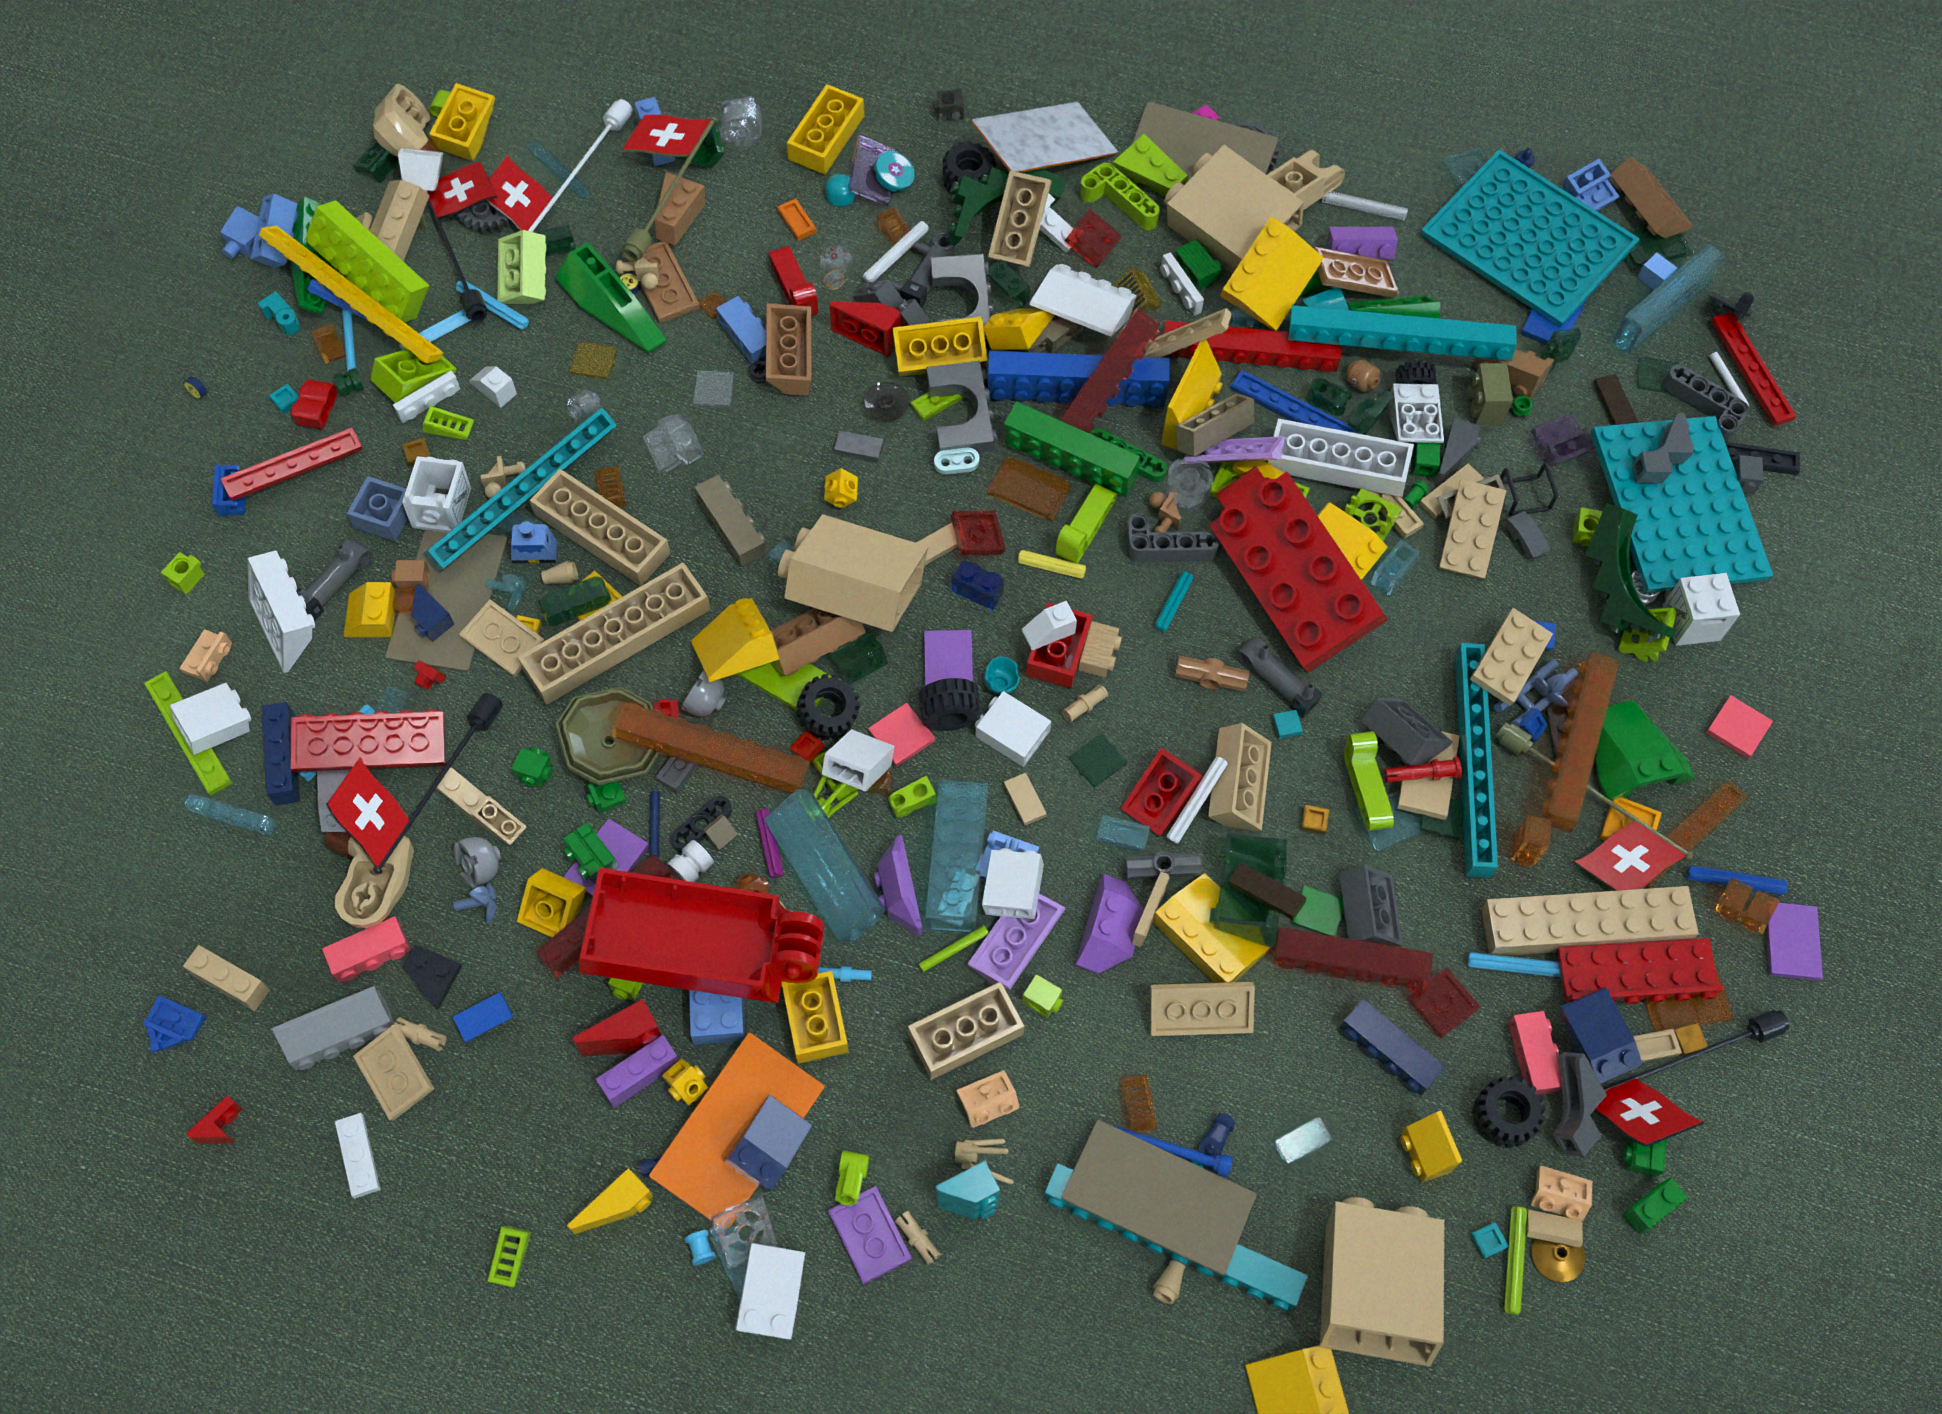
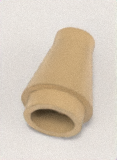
M565 561L541 573L545 585L573 583L575 580H578V570L574 562Z
M1170 1261L1168 1267L1153 1286V1295L1158 1300L1167 1304H1173L1174 1300L1178 1299L1185 1266L1178 1261Z

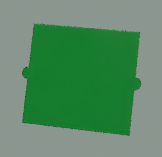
M1304 886L1301 895L1307 897L1306 903L1292 924L1334 938L1339 922L1343 920L1341 916L1344 906L1343 899Z

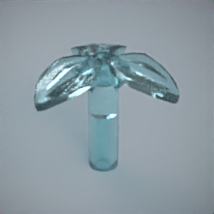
M514 574L502 575L503 581L487 579L485 583L486 588L512 594L507 611L513 610L521 602V591L525 592L526 590L525 575H521L520 580Z

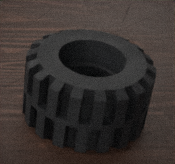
M968 141L966 144L961 142L958 146L953 145L951 150L948 149L946 151V156L943 157L942 180L944 187H946L949 193L954 181L958 182L963 175L979 182L983 173H987L991 167L995 168L994 154L992 151L989 152V148L986 146L981 147L980 143L972 144L973 142ZM963 170H974V171H973V172H965V171H963Z
M822 674L821 679L818 676L814 677L811 682L805 685L796 705L798 708L796 715L800 717L799 724L801 727L805 725V731L808 733L812 731L815 733L814 736L816 738H819L821 735L823 740H829L830 736L833 739H837L840 734H846L859 714L860 702L857 701L859 698L858 692L853 693L855 687L852 683L848 686L846 684L847 679L842 678V680L837 679L838 675L835 674L831 678H828V674ZM821 697L832 698L840 706L841 714L836 717L822 715L815 706V700Z
M947 678L937 680L921 688V691L918 693L921 721L929 729L938 731L958 730L976 723L981 718L980 716H982L978 686L975 682L968 679Z
M1502 1076L1498 1080H1492L1474 1101L1476 1104L1473 1107L1472 1113H1475L1476 1116L1473 1118L1474 1124L1479 1123L1480 1125L1477 1130L1480 1134L1484 1132L1487 1135L1485 1139L1488 1142L1492 1139L1495 1140V1145L1499 1147L1505 1144L1506 1148H1512L1514 1145L1517 1147L1523 1145L1541 1129V1124L1545 1121V1116L1542 1114L1546 1111L1545 1105L1540 1104L1543 1100L1541 1094L1536 1095L1535 1091L1537 1088L1534 1085L1531 1088L1527 1086V1080L1517 1081V1076H1511L1509 1079L1506 1076ZM1497 1100H1508L1515 1104L1521 1114V1123L1510 1124L1504 1121L1497 1112Z

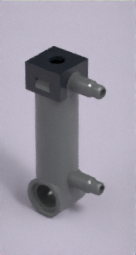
M947 232L936 234L932 247L918 242L913 244L914 249L926 254L911 280L907 279L904 285L890 281L897 292L900 293L902 299H915L921 308L927 301V294L932 288L931 257L955 255V246L947 243L950 236Z
M353 538L345 541L343 545L337 546L338 556L305 590L301 587L297 588L298 596L302 595L304 598L307 615L311 614L314 621L324 612L322 606L357 570L366 568L372 560L373 552Z
M1252 637L1236 652L1238 661L1245 668L1253 669L1292 703L1290 708L1297 710L1301 718H1304L1319 703L1322 693L1313 684L1309 683L1306 685L1269 652V646L1258 637Z

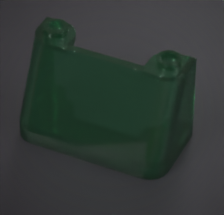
M1227 833L1226 842H1221L1220 857L1224 858V869L1219 903L1216 904V908H1211L1210 923H1214V929L1263 946L1276 947L1281 914L1229 886L1228 879L1242 862L1285 885L1287 840Z

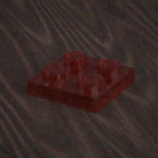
M1089 208L1064 241L1093 266L1098 268L1122 235Z
M996 510L952 512L950 517L960 555L1004 554L1006 546Z
M1445 968L1407 998L1440 1039L1481 1008L1448 968Z

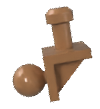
M1158 491L1152 493L1149 497L1150 505L1153 508L1159 509L1158 520L1162 522L1160 526L1155 527L1154 533L1167 532L1169 527L1177 531L1180 528L1182 516L1179 515L1174 499L1175 494L1172 492L1167 499L1162 492Z

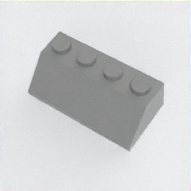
M373 986L272 1029L288 1063L295 1070H305L314 1066L317 1061L337 1057L341 1051L348 1048L356 1049L363 1046L365 1041L378 1037L390 1026L394 1025V1021L387 1001Z

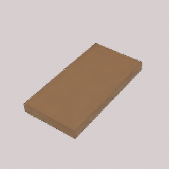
M661 241L650 245L643 258L650 263H657L660 280H658V284L654 289H646L642 285V281L639 282L659 324L700 309L699 303L668 243Z
M1318 247L1314 248L1324 257L1317 268L1322 285L1395 298L1399 293L1386 260Z

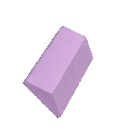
M1284 436L1225 439L1214 447L1203 451L1198 456H1188L1186 454L1184 462L1203 464L1280 460L1285 440Z
M1039 894L1035 919L1001 916L969 961L968 966L990 983L996 984L1001 981L1003 987L1010 990L1065 911V907Z

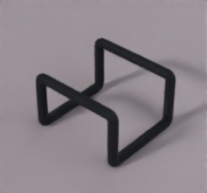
M1547 462L1542 464L1537 475L1511 478L1508 468H1504L1500 475L1502 483L1509 484L1514 499L1508 513L1510 516L1523 511L1529 514L1549 511L1553 508L1558 498V491ZM1545 470L1554 494L1549 505L1515 511L1519 499L1513 482L1539 479Z

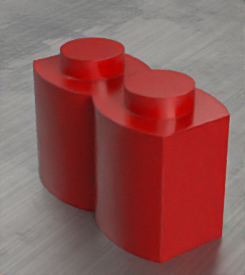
M310 379L306 380L299 389V399L291 408V416L294 418L296 425L317 429L325 427L337 398L334 384Z

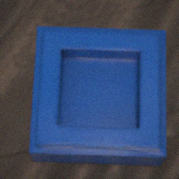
M1531 708L1519 726L1522 730L1533 736L1530 741L1536 742L1547 727V723L1537 708Z

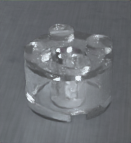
M752 97L726 100L722 103L720 135L725 142H734L737 147H748L756 144L758 138L762 137L763 113Z
M1193 456L1183 460H1175L1169 467L1165 485L1166 499L1171 492L1174 493L1176 506L1190 512H1194L1203 506L1209 499L1214 479L1208 463Z

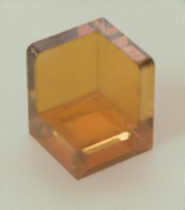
M333 324L312 331L325 364L346 357Z

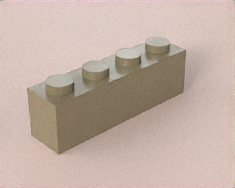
M1236 393L1176 425L1177 450L1186 453L1188 456H1198L1203 451L1214 447L1221 441L1254 424V399Z
M717 475L694 487L698 502L741 567L765 555L764 545L767 543L763 534L756 532L751 516L744 514L739 498L734 499L732 489L727 481L723 482L721 477Z

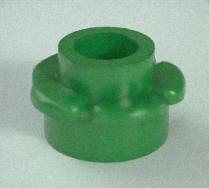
M1523 395L1518 396L1515 401L1513 400L1510 406L1513 409V413L1517 416H1528L1533 408L1531 399Z

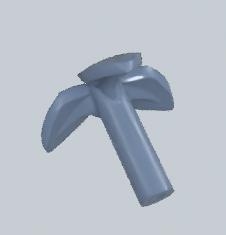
M1571 668L1565 674L1551 676L1547 683L1544 679L1538 677V687L1543 695L1550 694L1549 699L1551 702L1561 707H1568L1569 704L1559 695V692L1578 676V671Z
M490 882L486 883V887L479 886L469 892L471 898L454 901L453 906L456 911L485 906L487 908L486 924H490L496 914L497 906L493 899H496V893Z

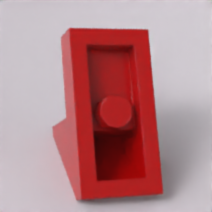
M227 1096L190 1129L186 1135L197 1144L234 1143L233 1139L222 1127L232 1123L242 1108L232 1098Z

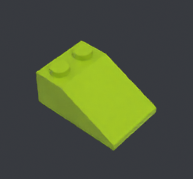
M405 349L375 358L370 380L392 401L397 403L446 373L452 371L454 374L457 368L443 356L441 360L425 363L420 361L413 352Z

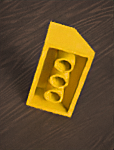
M982 316L893 328L899 377L926 373V367L972 361H980L981 366H987Z

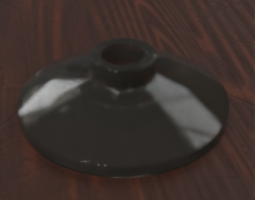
M882 382L872 386L867 391L864 405L868 414L880 421H893L905 414L909 406V397L900 385L892 382Z

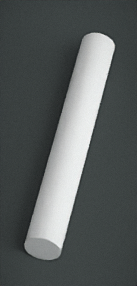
M1718 352L1712 353L1709 357L1730 392L1745 401L1749 406Z

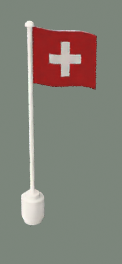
M622 99L615 101L603 116L606 128L553 198L536 180L517 167L507 155L489 178L498 198L487 201L508 217L520 231L533 232L608 131H620L631 117V105Z

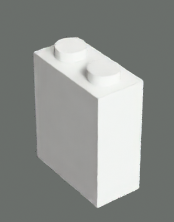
M227 683L170 705L172 719L193 755L250 732L249 722L251 721V716L246 708H241L239 704L241 701L236 690L231 691Z
M1003 691L999 697L995 696L992 699L985 716L982 714L981 718L976 721V737L1024 767L1050 732L1051 721Z
M851 729L825 753L822 775L866 792L891 767L895 746Z
M1007 848L991 850L982 901L986 915L1035 919L1044 866L1041 854L1030 850L1013 852Z

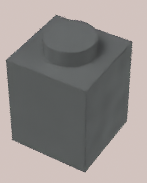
M1739 455L1733 464L1738 482H1740L1743 492H1756L1764 481L1762 457Z

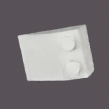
M751 1243L736 1322L737 1331L791 1339L805 1252Z

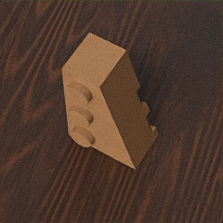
M666 172L658 205L677 175ZM682 177L680 178L655 219L656 239L672 245L678 243L705 206L704 185Z
M1516 346L1512 361L1476 357L1473 367L1478 369L1480 363H1507L1511 391L1517 397L1523 395L1531 399L1543 385L1554 359L1547 358L1544 360L1538 358L1535 352L1529 350L1528 353L1517 350Z

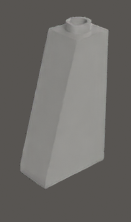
M351 769L317 771L318 810L321 832H346L335 820L326 803Z

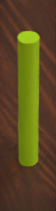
M983 925L920 962L919 965L922 971L929 970L988 935L989 932Z

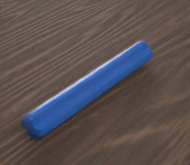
M1693 865L1687 869V878L1689 880L1776 894H1785L1788 890V882L1782 879Z

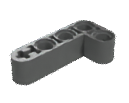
M1683 365L1671 367L1662 382L1663 388L1670 394L1708 416H1716L1725 442L1730 440L1748 414L1749 406L1745 401Z
M1134 513L1128 520L1126 532L1127 551L1129 558L1134 562L1211 561L1217 555L1220 541L1213 532L1150 533L1149 520L1146 515ZM1136 546H1140V547H1142L1143 549H1137V548H1135V547H1136Z

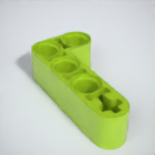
M1102 163L1082 177L1080 198L1083 201L1091 203L1105 195L1142 229H1155L1158 223L1159 206L1112 164Z
M1095 484L1070 526L1065 524L1057 538L1056 555L1070 562L1079 563L1113 507L1117 493Z
M1374 731L1348 735L1344 748L1345 764L1367 831L1392 828L1394 826L1393 812L1375 759L1378 744Z

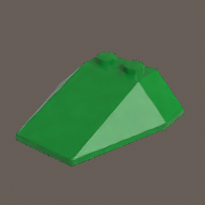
M1634 700L1589 712L1597 781L1604 796L1609 800L1613 801L1617 798L1629 797L1638 787L1670 780L1672 785H1676L1696 778L1686 757Z

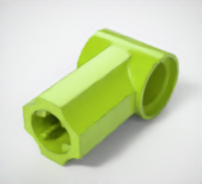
M849 1151L842 1152L839 1166L840 1177L835 1195V1200L842 1205L852 1206L853 1204H858L862 1181L866 1178L869 1155Z

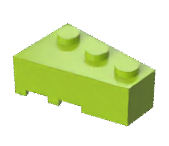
M1145 134L1140 136L1113 161V166L1123 175L1131 178L1136 183L1139 182L1148 186L1151 190L1165 197L1176 183L1180 182L1185 185L1188 182V175Z

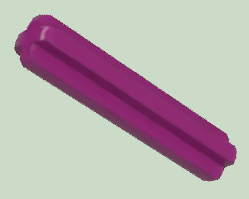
M762 808L756 811V818L769 877L775 879L783 876L784 872L770 810Z

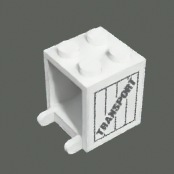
M417 456L402 501L412 528L448 533L462 521L471 491L463 462L452 459L442 460L434 457ZM436 489H449L448 495L435 493Z
M1727 573L1680 578L1672 591L1665 592L1663 608L1674 607L1677 611L1673 628L1676 629L1673 636L1675 646L1721 641L1740 615Z

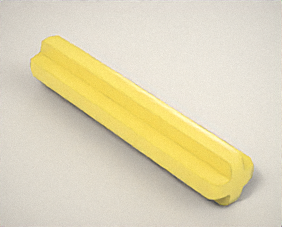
M1021 550L1019 553L1018 562L1020 564L1077 578H1083L1086 572V566L1025 550Z

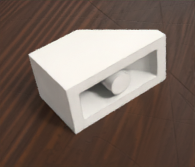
M497 366L485 367L469 380L470 384L500 408L517 395L513 380Z
M1067 601L1044 609L1022 628V633L1031 650H1035L1075 634L1077 620Z

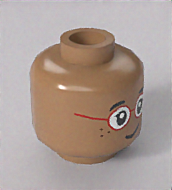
M1365 359L1354 361L1347 369L1348 383L1363 393L1375 389L1380 383L1379 368Z

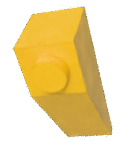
M628 1168L567 1226L574 1234H578L633 1216L637 1211L639 1213L643 1212L650 1205V1199L653 1195Z

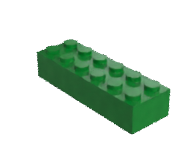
M1017 401L1004 423L1005 444L1015 451L1021 450L1035 460L1041 459L1046 461L1053 468L1066 470L1075 478H1084L1093 486L1098 484L1117 493V496L1127 498L1139 476V455Z

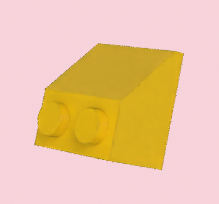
M366 582L349 593L344 637L392 636L397 594L391 582Z
M544 868L540 869L528 878L517 922L558 941H562L581 909L586 887Z
M1442 1111L1407 1126L1401 1132V1144L1404 1150L1409 1152L1412 1159V1171L1416 1177L1419 1176L1421 1183L1450 1174L1462 1162Z

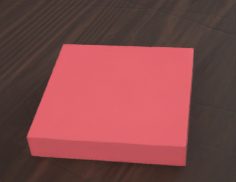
M1730 695L1706 734L1749 759L1773 720Z
M905 703L868 728V733L873 738L895 746L892 759L895 767H898L935 742L933 734L922 724L921 719L908 703Z

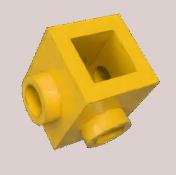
M842 468L827 475L824 486V500L838 508L846 507L857 501L858 477Z
M682 1058L662 1075L670 1086L667 1090L677 1102L681 1099L688 1106L700 1099L703 1092L708 1089V1086L703 1081L705 1078L703 1072L696 1065L692 1067Z

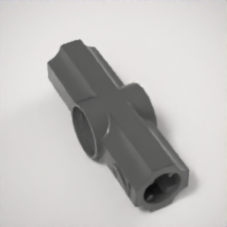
M1162 851L1152 856L1125 857V875L1127 880L1158 879L1160 872L1169 874V878L1200 876L1202 874L1200 853L1171 854ZM1165 863L1168 865L1169 868L1163 870L1160 869L1157 866V864Z

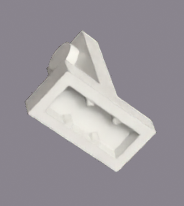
M1048 194L1040 230L1066 253L1081 235L1049 207L1055 199Z

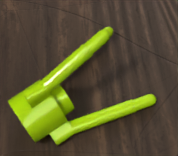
M822 775L812 797L807 802L809 807L806 811L820 823L824 819L827 821L833 813L856 797L858 791H854L832 807L831 803L846 787V784L842 783L827 800L822 797L817 800L828 778Z

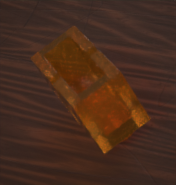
M1527 815L1514 834L1511 860L1518 861L1519 864L1524 866L1536 865L1549 848L1552 820Z
M1731 878L1715 911L1724 919L1741 921V924L1751 932L1763 934L1780 900L1758 890L1747 912H1744L1742 910L1753 888Z

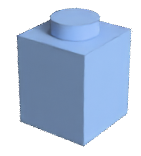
M1656 253L1643 265L1637 278L1658 293L1662 288H1668L1674 282L1675 277L1673 275L1677 267Z

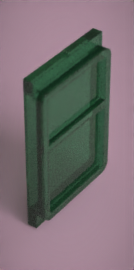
M1649 224L1627 230L1640 238L1638 244L1624 258L1630 271L1642 268L1656 253L1668 261L1690 256L1694 253L1682 232L1663 238L1659 234L1653 235L1647 228Z

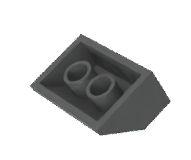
M1375 698L1362 719V722L1368 726L1369 732L1374 731L1375 735L1384 741V745L1387 748L1396 751L1401 756L1400 759L1410 766L1426 764L1453 742L1404 699Z
M1365 864L1340 872V890L1343 896V913L1346 917V935L1349 944L1363 949L1403 946L1393 876Z

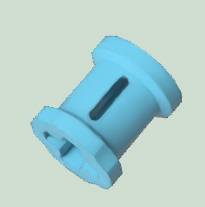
M707 1230L695 1232L685 1238V1242L689 1244L694 1258L692 1259L694 1266L709 1262L716 1257L715 1252L711 1251L707 1239L709 1235Z

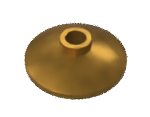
M1536 1238L1532 1243L1531 1258L1537 1271L1546 1279L1564 1283L1575 1279L1582 1272L1585 1265V1251L1582 1245L1580 1248ZM1557 1249H1562L1565 1252L1564 1258L1557 1255Z

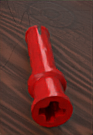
M1453 757L1452 760L1445 761L1433 759L1429 764L1384 768V774L1389 775L1384 776L1386 783L1432 778L1435 781H1439L1444 777H1455L1458 779L1461 778L1462 774L1461 763L1458 757Z

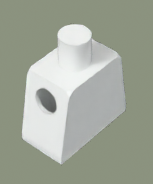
M401 148L398 152L402 180L420 186L426 193L427 190L435 191L438 184L443 152Z

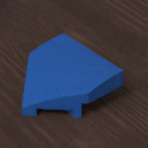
M158 995L146 1020L143 1021L150 1037L151 1044L149 1045L151 1052L161 1051L194 1040L207 1016Z

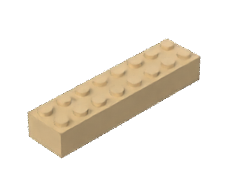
M681 563L518 656L523 671L547 705L710 611L708 596L686 565Z
M1688 886L1487 899L1481 909L1489 954L1502 956L1556 953L1557 948L1570 946L1695 939L1699 934Z

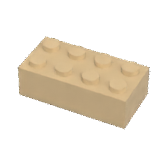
M1001 981L908 1026V1035L931 1080L1022 1036L1024 1033V1024Z

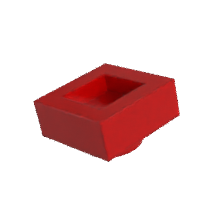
M805 731L790 747V750L809 764L825 746L821 740Z

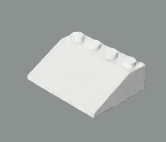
M1059 264L1050 269L1033 296L1030 305L1112 336L1129 320L1137 295L1132 294L1127 288H1116L1111 286V283L1106 280L1098 281L1091 278V275L1088 273H1077L1072 271L1069 266Z
M272 551L248 558V595L250 604L283 673L289 672L311 641L312 628H315V623L312 615H307L305 611L306 604L302 595L298 596L296 592L297 586L294 578H289L287 574L288 567L286 561L280 559L277 551Z

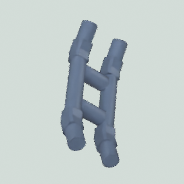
M1554 658L1543 665L1524 684L1515 702L1517 701L1526 711L1513 720L1511 725L1515 724L1520 728V722L1531 708H1537L1541 712L1552 703L1549 699L1550 694L1543 695L1540 691L1537 678L1545 679L1559 665ZM1575 678L1563 687L1562 691L1559 692L1560 696L1576 682ZM1532 688L1543 696L1535 705L1524 695ZM1499 701L1494 705L1496 712H1501L1510 707L1503 701Z

